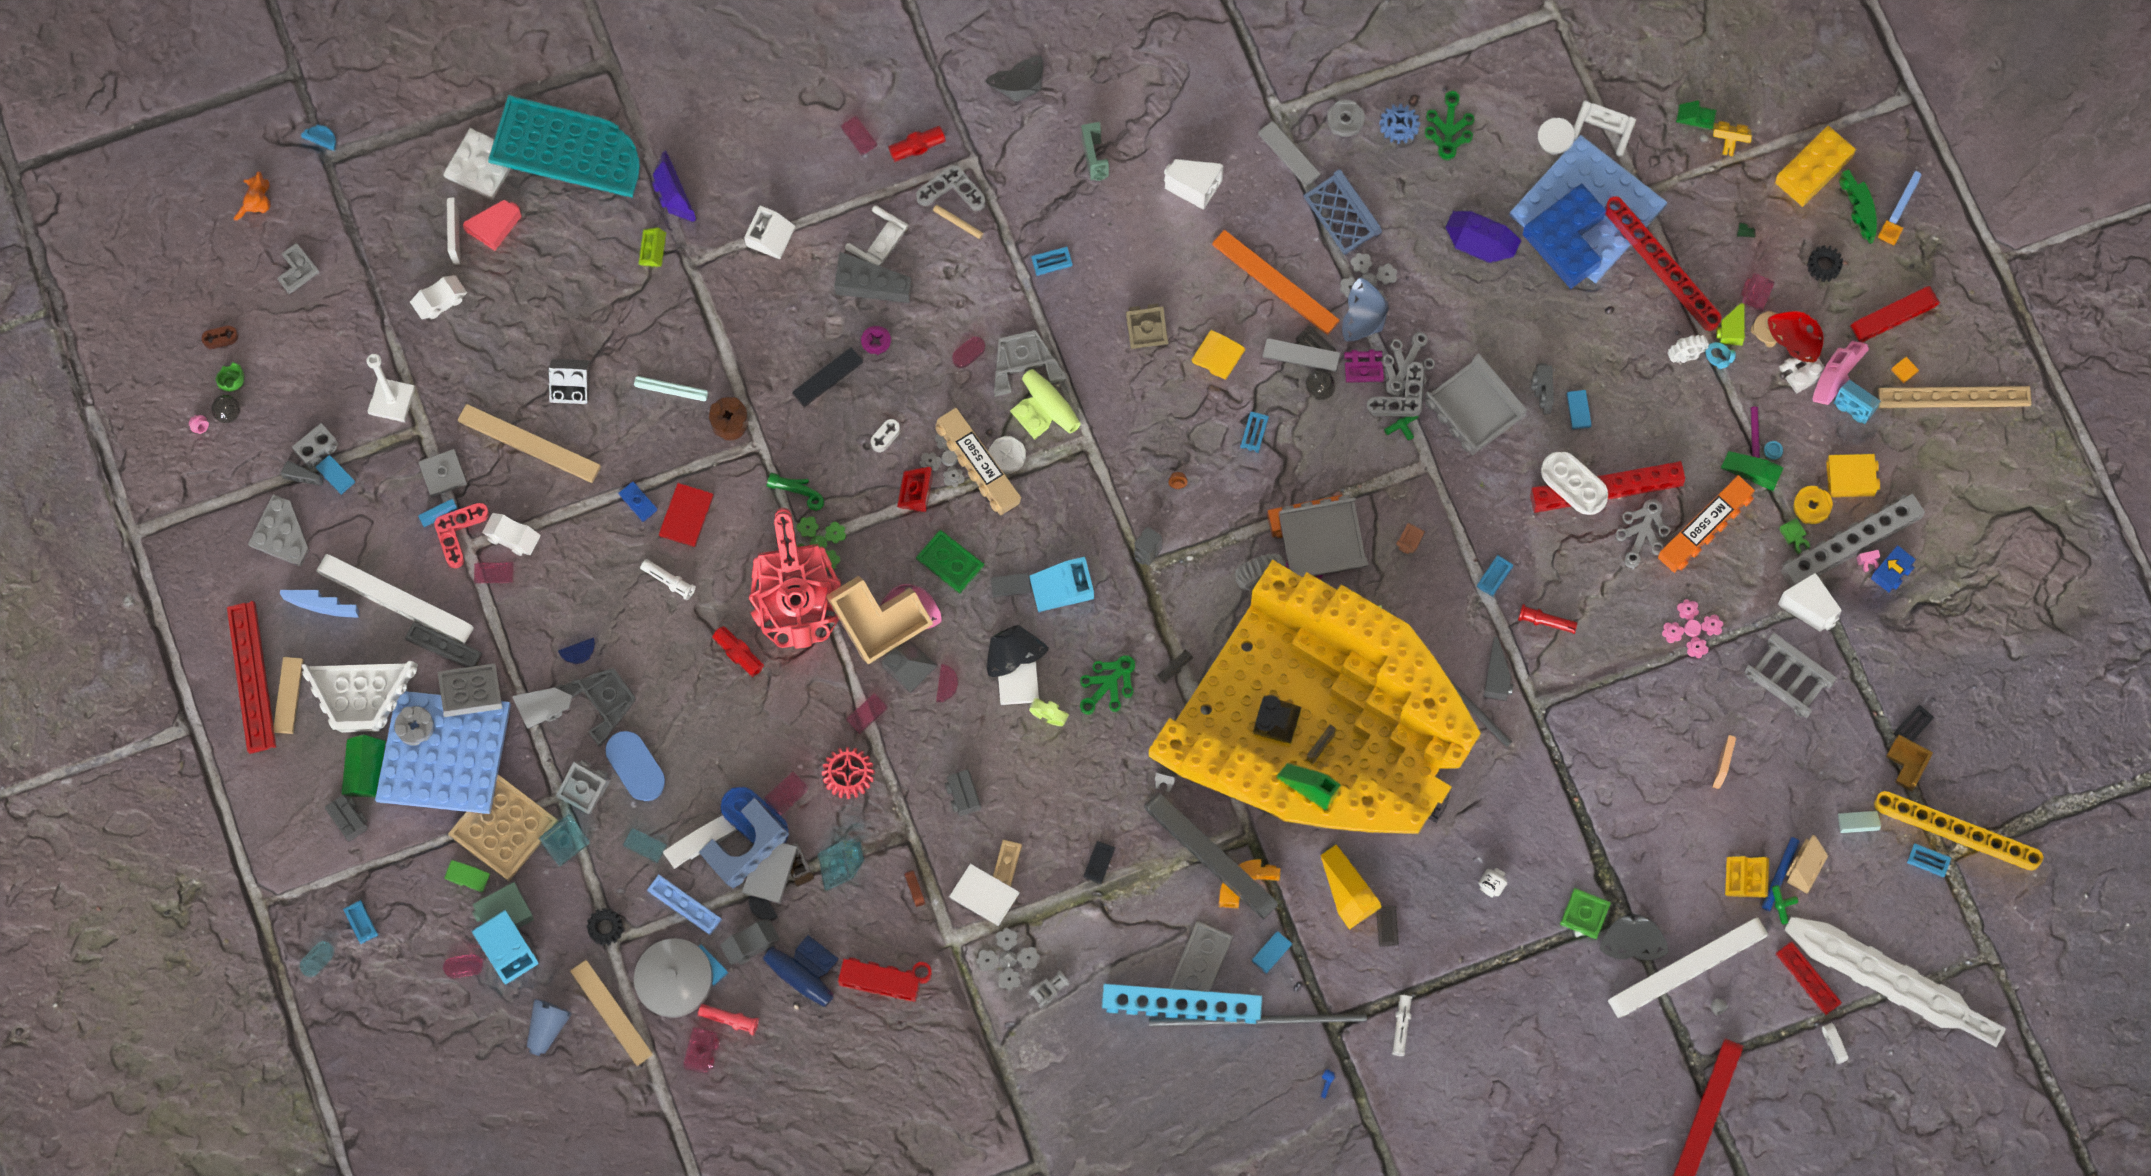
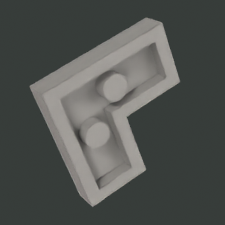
M296 243L282 253L283 258L291 266V269L277 279L288 294H291L320 272Z

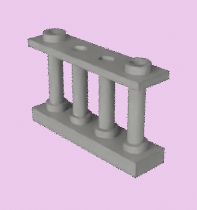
M1773 633L1767 642L1769 650L1755 668L1748 665L1744 673L1750 681L1759 683L1792 707L1797 715L1808 718L1812 712L1808 706L1823 687L1830 689L1837 678ZM1775 653H1780L1785 657V661L1772 678L1768 679L1761 672ZM1795 664L1801 668V672L1785 691L1777 683L1788 668ZM1807 676H1812L1816 679L1817 683L1801 703L1792 695Z

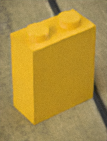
M1875 454L1828 456L1826 469L1828 493L1831 497L1875 496L1877 490H1880V479L1876 477L1879 464L1878 460H1875Z

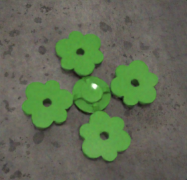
M812 516L807 519L805 517L801 518V523H798L796 527L801 532L802 537H807V535L813 537L810 545L819 544V547H824L825 549L827 541L837 544L839 540L843 541L846 538L844 533L845 527L840 526L838 522H832L830 526L825 528L827 532L825 538L820 535L815 536L819 525ZM825 550L829 559H831V566L835 570L836 565L840 563V557L836 555L834 550L830 552Z

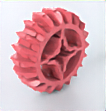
M846 747V752L839 748V754L837 755L835 752H832L833 759L827 757L826 761L829 764H823L825 769L822 771V776L825 777L823 782L828 784L826 786L828 790L833 789V795L839 792V798H842L844 794H846L847 799H850V794H854V797L857 798V792L860 791L861 794H864L863 787L869 789L870 784L868 782H873L874 780L871 775L875 774L874 770L871 769L873 763L869 762V756L864 757L863 751L857 754V748H854L852 752H850L849 747ZM845 760L844 765L842 767L836 768V770H834L835 766L838 763ZM851 760L860 763L864 769L852 766ZM848 765L849 770L851 771L849 780H847V776L845 774L846 770H848ZM863 776L857 784L852 785L854 779ZM833 777L843 779L845 786L838 784Z

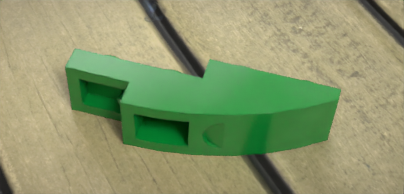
M1848 169L1842 172L1839 183L1841 188L1847 191L1849 201L1854 206L1851 213L1853 222L1859 225L1862 237L1871 244L1874 242L1877 231V216L1873 198L1865 181L1857 184Z

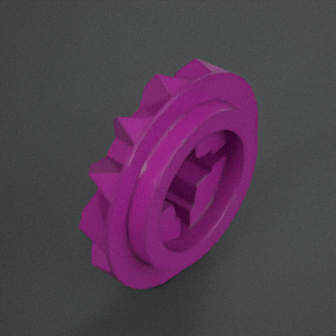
M871 326L861 336L863 349L869 352V354L879 355L886 352L890 347V333L881 326ZM872 336L875 337L876 339L881 338V339L879 340L880 346H879V344L877 345L876 343L871 344V343H873Z

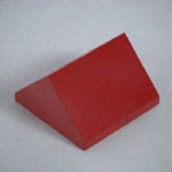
M931 467L904 471L898 508L927 512L933 479Z

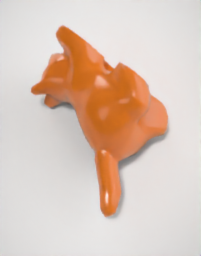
M260 171L248 180H244L249 188L244 196L243 206L234 217L235 221L242 218L246 211L265 213L269 210L271 206L270 201L265 196L270 186L269 180L263 179Z

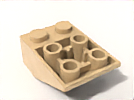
M1812 835L1810 840L1806 838L1786 874L1789 877L1786 883L1807 894L1828 857L1816 836Z

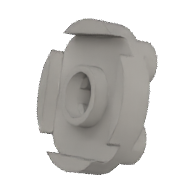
M1352 100L1336 102L1329 109L1327 116L1331 132L1344 137L1358 134L1364 125L1365 119L1363 109ZM1344 115H1348V118H1351V120L1345 122L1341 118H1343Z
M405 707L395 720V732L405 744L419 745L420 742L427 741L432 736L434 721L430 713L422 707ZM417 722L419 727L411 730V723Z

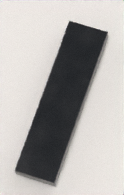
M850 347L796 388L792 394L805 408L860 366L863 360Z

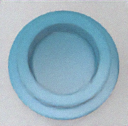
M1770 441L1764 447V454L1771 460L1779 459L1783 454V447L1779 442Z

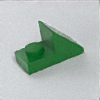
M1700 101L1679 104L1676 123L1713 129L1716 110L1699 107Z

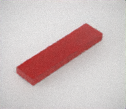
M1792 941L1776 952L1777 957L1825 1016L1842 1004Z

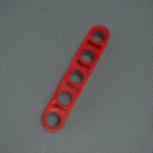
M1927 286L1858 319L1850 325V328L1858 341L1862 343L1939 305L1940 301L1931 286Z

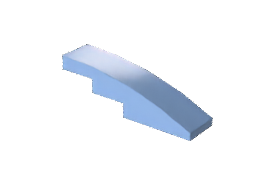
M280 590L283 600L301 608L327 615L359 618V609L356 605H340L337 597H322L319 590Z

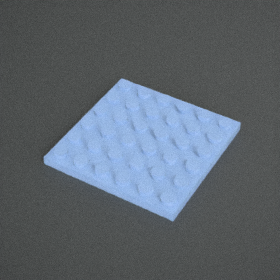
M1580 135L1572 147L1564 152L1513 208L1509 216L1524 227L1581 183L1584 184L1604 208L1611 197H1620L1646 228L1666 207L1668 202ZM1610 205L1611 209L1618 210L1617 206ZM1606 215L1602 221L1582 235L1583 239L1602 259L1600 268L1590 274L1588 278L1596 284L1631 245ZM1622 219L1623 223L1630 224L1628 219ZM1634 233L1635 237L1638 238L1640 233Z
M405 691L398 698L397 706L392 712L375 800L381 803L491 814L510 713V702L501 701L502 709L444 717L441 695ZM405 707H422L432 716L434 731L427 741L424 740L419 745H408L402 742L396 734L395 720ZM413 722L410 725L411 730H414L415 727H419L417 722Z

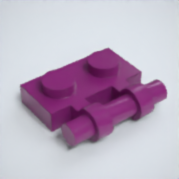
M1369 349V351L1352 350V352H1344V359H1352V362H1345V383L1383 382L1382 362H1375V358H1382V351ZM1358 359H1369V362H1358Z

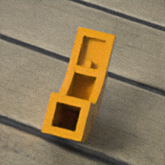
M1261 859L1245 861L1238 865L1253 880H1280V868H1276L1275 865L1261 867ZM1222 883L1219 907L1239 908V897Z

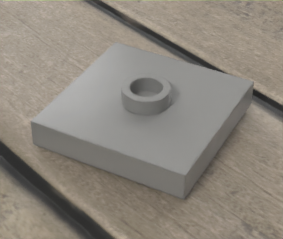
M454 449L418 462L431 497L467 485Z

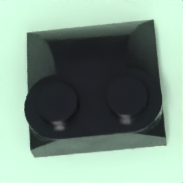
M1274 695L1264 696L1253 733L1291 744L1302 707L1279 700Z

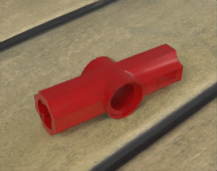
M937 126L922 133L919 131L913 132L905 140L888 146L892 159L896 162L911 155H922L927 152L928 148L941 144L946 139L942 128Z
M725 626L715 631L712 638L725 650L727 656L735 664H739L751 677L761 672L764 664L751 653L750 648L741 639H737Z

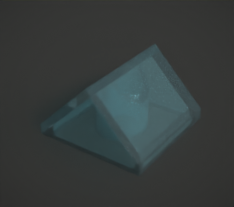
M570 814L538 838L541 845L559 867L590 843Z

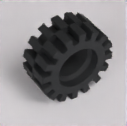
M1822 245L1821 248L1817 247L1816 250L1812 251L1807 266H1809L1808 272H1811L1810 275L1812 277L1816 276L1815 280L1818 281L1821 278V282H1825L1826 279L1829 282L1832 278L1835 279L1839 275L1843 266V258H1841L1840 252L1837 254L1838 250L1836 248L1832 250V246L1826 248V245ZM1819 259H1829L1832 262V267L1830 269H1822L1818 265Z
M602 908L601 911L598 909L587 920V932L596 944L599 943L601 946L607 944L610 946L612 942L615 944L617 939L621 938L623 923L620 916L613 912L612 909L606 910V908ZM603 920H608L612 923V930L607 934H602L598 931V924Z

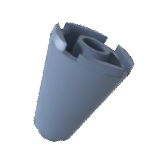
M535 999L526 1046L530 1048L529 1052L540 1056L541 1053L545 1054L572 1013L566 1009L561 1010V1008L554 1004Z

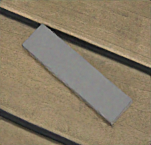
M1273 121L1258 131V135L1305 187L1320 177L1317 169Z
M1267 338L1263 358L1337 372L1341 353Z

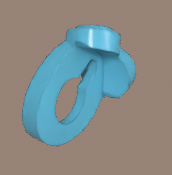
M1711 343L1708 345L1709 348L1706 349V358L1711 364L1717 366L1718 369L1728 367L1736 357L1735 351L1729 350L1722 343ZM1719 348L1726 360L1723 361L1720 357H1713L1711 354L1712 349Z

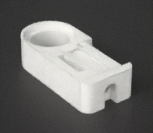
M1830 1023L1822 1026L1824 1037L1828 1046H1830L1836 1064L1847 1061L1848 1055L1834 1024Z

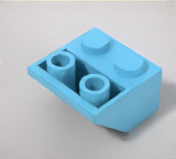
M1848 380L1840 388L1834 404H1836L1839 410L1846 411L1852 415L1855 421L1866 424L1877 410L1881 401L1851 380Z

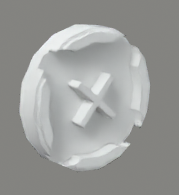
M1552 118L1541 125L1538 131V141L1545 152L1558 155V153H1564L1572 147L1575 141V131L1567 120Z
M1003 436L996 439L988 450L1004 474L1018 471L1026 460V450L1023 444L1011 436Z

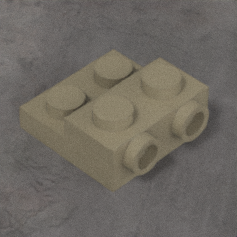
M1158 303L1147 305L1148 309L1141 310L1140 306L1129 307V311L1125 312L1131 349L1168 344L1164 308L1159 307Z

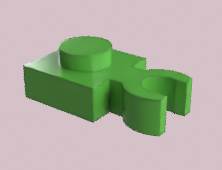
M1797 518L1780 526L1779 530L1787 543L1790 545L1794 542V549L1798 555L1801 554L1800 545H1804L1806 549L1810 548L1809 542L1803 539L1806 533Z

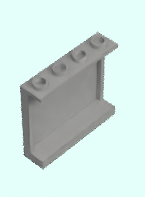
M1480 354L1476 355L1472 363L1433 392H1426L1425 395L1427 407L1437 413L1439 421L1442 424L1445 423L1450 428L1449 432L1454 438H1458L1463 449L1472 455L1476 454L1524 418L1527 412L1524 405Z
M1350 495L1338 497V501L1324 499L1320 500V504L1313 505L1312 502L1301 504L1299 508H1294L1293 505L1282 507V511H1279L1278 514L1289 570L1304 577L1306 572L1313 576H1319L1368 566L1355 507V497L1350 498Z

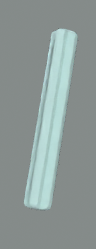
M636 376L634 382L635 387L706 401L708 397L707 390Z

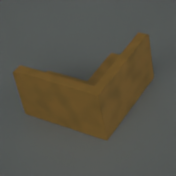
M1898 735L1886 756L1903 766L1895 783L1913 791L1933 752Z

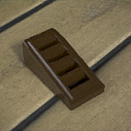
M798 842L791 844L798 848V853H796L794 860L801 859L793 863L790 873L796 886L799 887L813 880L814 876ZM804 865V867L794 871V869Z

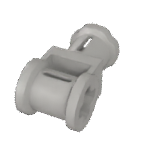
M1059 970L1057 975L1051 980L1045 979L1043 982L1035 985L1028 993L1030 996L1033 995L1039 1003V1007L1043 1008L1058 995L1057 991L1065 985H1070V983Z

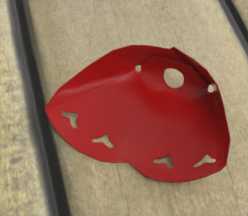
M1799 311L1778 313L1768 318V327L1772 337L1777 343L1786 347L1790 355L1800 361L1816 362L1821 354L1824 342L1823 331L1817 320ZM1808 325H1811L1813 327V332H1807L1806 327Z

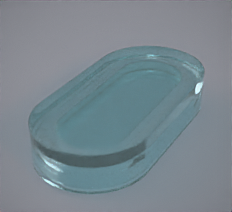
M324 941L317 943L302 959L300 970L305 976L313 977L317 975L332 959L334 949L331 944Z

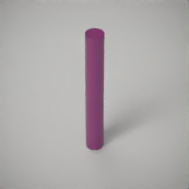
M1754 406L1751 407L1752 457L1760 458L1758 407Z

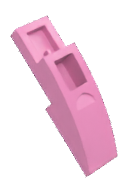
M1851 341L1845 349L1838 348L1819 378L1813 395L1814 402L1829 405L1838 394L1840 388L1850 380L1848 373L1869 350L1866 343Z

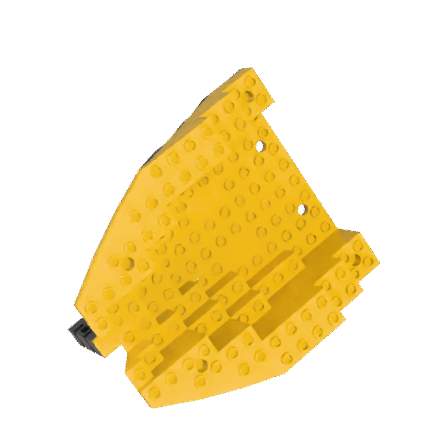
M1272 559L1252 590L1251 606L1177 720L1168 719L1149 748V758L1192 783L1211 788L1225 796L1243 801L1264 813L1284 821L1364 832L1419 833L1427 819L1437 823L1447 808L1452 787L1436 778L1437 772L1441 768H1460L1481 733L1458 692L1434 656L1408 623L1343 585H1340L1337 590L1308 572L1305 573L1304 577H1301ZM1244 643H1249L1253 648L1251 651L1246 652L1242 650L1241 646ZM1274 695L1279 700L1302 707L1291 744L1253 733L1264 696ZM1209 706L1212 711L1210 714L1205 715L1201 712V708ZM1287 763L1324 773L1341 784L1336 799L1327 810H1324L1276 778Z

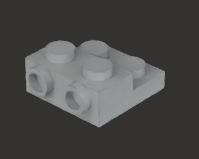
M585 760L575 761L570 767L556 796L589 815L595 808L599 798L603 796L611 779L607 778L608 774L603 770L598 769L595 771L590 768L591 764Z

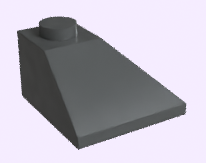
M910 640L895 647L882 660L883 668L910 693L937 667Z

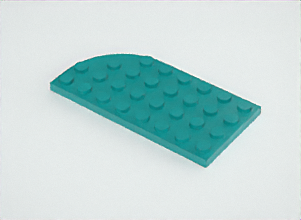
M509 95L488 159V163L631 198L634 196L640 171L639 157L633 141L616 124L600 117Z

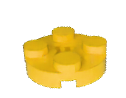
M1817 486L1802 488L1796 495L1793 503L1796 516L1804 524H1818L1825 521L1829 517L1833 506L1829 493ZM1810 501L1818 504L1815 509L1808 506Z

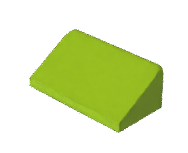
M660 228L643 230L639 265L662 266L666 239L665 231Z

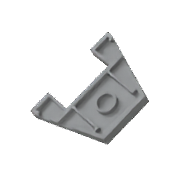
M1036 330L999 338L994 387L995 397L1011 393L1008 374L1045 366L1050 383L1066 380L1065 373L1050 354Z

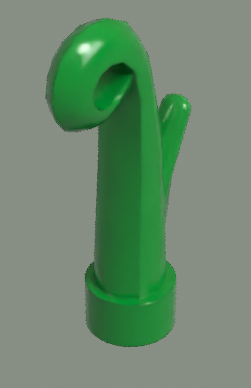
M772 472L770 473L766 487L782 489L809 497L807 506L811 510H820L824 506V498L820 493L802 485L809 483V479H789L780 477V475Z

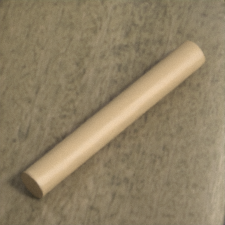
M939 205L934 207L933 211L978 239L982 238L983 232Z

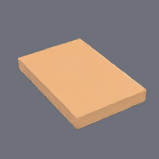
M1728 736L1721 751L1713 783L1714 788H1721L1728 773L1736 741L1735 736Z

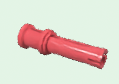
M701 1004L698 1011V1016L731 1025L735 1030L748 1031L751 1035L755 1034L759 1023V1018H749L743 1016V1013L734 1014L705 1004Z

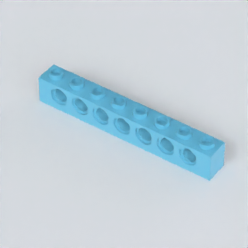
M1104 984L1102 1008L1107 1009V1013H1118V1010H1126V1014L1138 1015V1011L1146 1012L1147 1016H1158V1013H1166L1165 1017L1177 1018L1178 1014H1183L1186 1019H1197V1016H1205V1020L1217 1021V1017L1225 1018L1226 1022H1237V1019H1245L1244 1023L1256 1024L1257 1020H1261L1263 996ZM1122 994L1128 996L1129 1000L1126 1005L1118 1003V997ZM1140 996L1148 998V1004L1144 1007L1138 1005V998ZM1161 997H1165L1168 1000V1005L1165 1008H1159L1157 1005V1001ZM1180 999H1186L1188 1002L1184 1010H1180L1177 1007V1002ZM1200 1000L1207 1002V1009L1204 1011L1197 1009V1003ZM1219 1002L1227 1004V1010L1223 1013L1218 1012L1216 1009ZM1240 1003H1244L1247 1006V1011L1244 1014H1238L1236 1011V1006Z

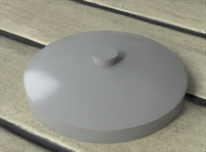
M677 938L665 939L649 947L640 957L634 972V986L639 999L649 1010L664 1017H681L695 1011L708 997L713 982V971L706 954L694 943Z

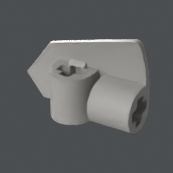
M550 688L513 696V700L527 729L545 720L550 722L558 719L562 715V711L570 708L573 696L559 689Z

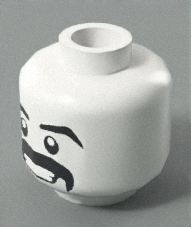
M1498 868L1494 870L1487 869L1478 882L1479 886H1481L1480 890L1492 898L1493 896H1499L1508 883L1507 879L1504 878L1505 873Z

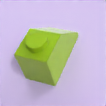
M1740 303L1721 321L1720 327L1716 328V338H1719V343L1724 345H1743L1745 339L1744 303Z

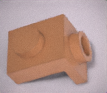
M1408 523L1396 545L1400 546L1399 550L1406 554L1414 553L1426 531Z

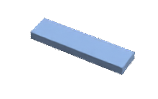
M658 875L647 889L649 893L708 935L712 934L722 920L661 875Z

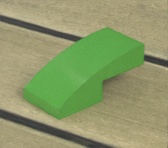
M451 860L444 879L483 892L490 873Z

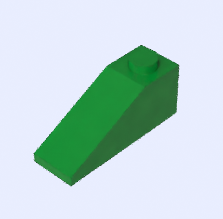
M1728 451L1721 466V469L1737 476L1739 475L1771 491H1774L1784 468L1765 459Z

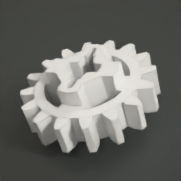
M1691 335L1677 340L1676 345L1668 349V355L1673 363L1676 361L1677 363H1685L1686 361L1699 358L1700 353L1705 352V349L1709 348V344L1704 335Z

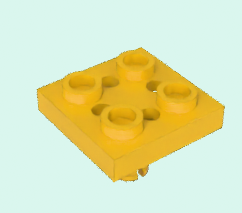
M1725 121L1714 123L1713 137L1725 138L1723 155H1727L1728 148H1730L1729 156H1734L1736 141L1751 142L1752 134L1748 126L1737 124V127L1730 126V123Z

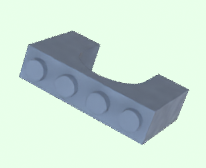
M753 798L741 810L742 814L754 826L756 832L755 843L750 851L742 856L733 857L714 839L699 851L700 855L720 878L733 889L739 886L749 873L755 871L758 864L768 858L772 851L782 844L789 835L786 829L756 798Z

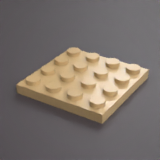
M498 775L491 814L466 812L448 835L509 882L559 821Z

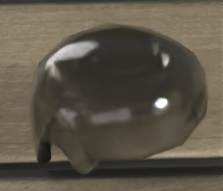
M1315 370L1306 379L1307 391L1317 400L1328 399L1336 389L1333 376L1326 370Z
M221 395L215 398L211 410L214 418L219 422L231 423L240 414V405L235 397Z

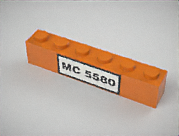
M1738 475L1660 551L1658 559L1672 572L1675 573L1679 569L1682 571L1689 564L1688 560L1692 556L1695 558L1702 551L1701 547L1705 543L1708 545L1715 538L1714 534L1717 531L1722 532L1727 527V521L1730 518L1735 519L1740 514V509L1744 505L1747 507L1754 500L1755 490Z

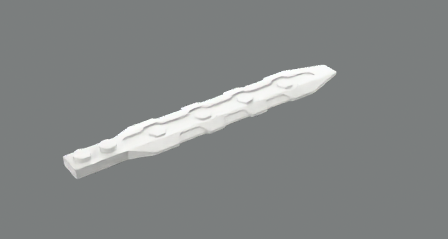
M1791 917L1785 928L1788 935L1812 959L1827 967L1835 968L1851 977L1853 981L1874 989L1887 996L1890 1001L1922 1015L1924 1019L1941 1028H1961L1994 1047H1997L2006 1028L1972 1011L1959 993L1942 984L1939 985L1907 965L1903 966L1883 955V952L1872 946L1868 947L1847 936V933L1829 923Z

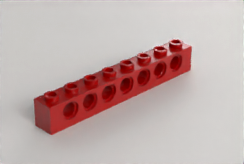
M1681 461L1597 476L1607 487L1608 500L1682 487L1686 479ZM1549 485L1531 489L1530 498L1534 513L1571 507Z

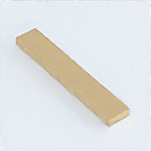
M585 960L570 970L635 1065L638 1066L653 1055L588 961Z

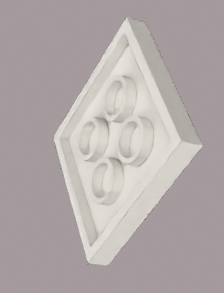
M470 128L443 175L447 179L490 199H494L511 168L488 163L494 139Z

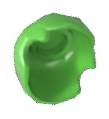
M232 362L231 366H222L215 380L221 390L232 392L242 387L245 376L241 366Z

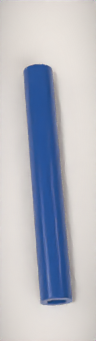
M1790 838L1768 890V897H1765L1761 906L1764 910L1771 911L1775 901L1772 886L1779 885L1781 887L1800 842L1797 838Z

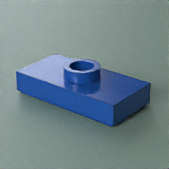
M634 482L618 493L642 522L658 511Z

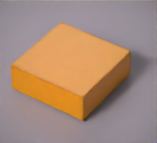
M1886 220L1877 238L1895 246L1903 227Z
M1907 357L1891 369L1903 383L1907 382L1919 371Z

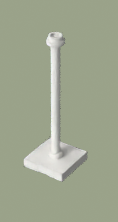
M377 354L369 355L367 364L370 368L374 369L378 379L368 408V414L405 422L415 386L386 379L380 366L382 362L380 356Z

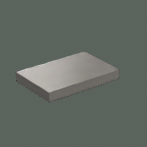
M785 843L778 845L768 858L758 864L755 871L747 875L742 891L743 894L781 903L798 848Z

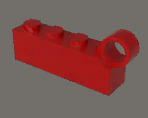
M849 957L848 960L843 959L838 983L839 986L916 1002L920 984L927 983L931 979L932 970L929 964L925 962H918L913 966L912 970L903 972L898 971L899 968L894 966L884 968L875 962H868L866 964L861 963L857 958ZM918 968H926L929 971L928 975L925 978L917 977L915 973Z

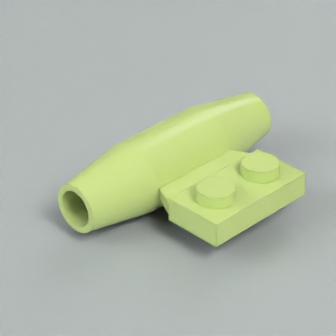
M1033 369L1023 375L1022 380L1031 393L1032 398L1022 400L1010 412L1035 440L1049 428L1052 420L1068 433L1075 432L1081 423L1071 406L1053 385Z

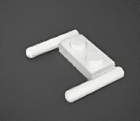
M1583 101L1573 128L1575 140L1579 136L1583 122L1586 121L1612 132L1623 134L1616 151L1617 156H1623L1636 119Z
M875 205L872 208V212L889 222L882 229L867 253L850 243L846 244L845 249L864 261L881 266L909 225Z

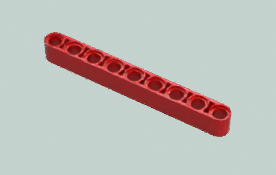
M1611 197L1605 205V215L1706 331L1715 330L1721 322L1719 311L1620 197ZM1610 205L1617 206L1618 210L1611 209ZM1622 219H1628L1630 224L1623 223ZM1634 233H1640L1642 238L1635 237ZM1646 247H1652L1654 252L1647 251ZM1658 261H1664L1666 266H1661ZM1671 275L1677 276L1679 280H1673ZM1683 289L1689 290L1691 295H1686ZM1695 303L1701 304L1703 309H1698ZM1707 318H1713L1715 323H1710Z
M1726 1038L1724 1039L1673 1176H1696L1744 1045Z

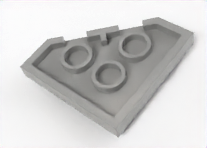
M273 494L248 545L301 567L309 552L303 532L291 502Z

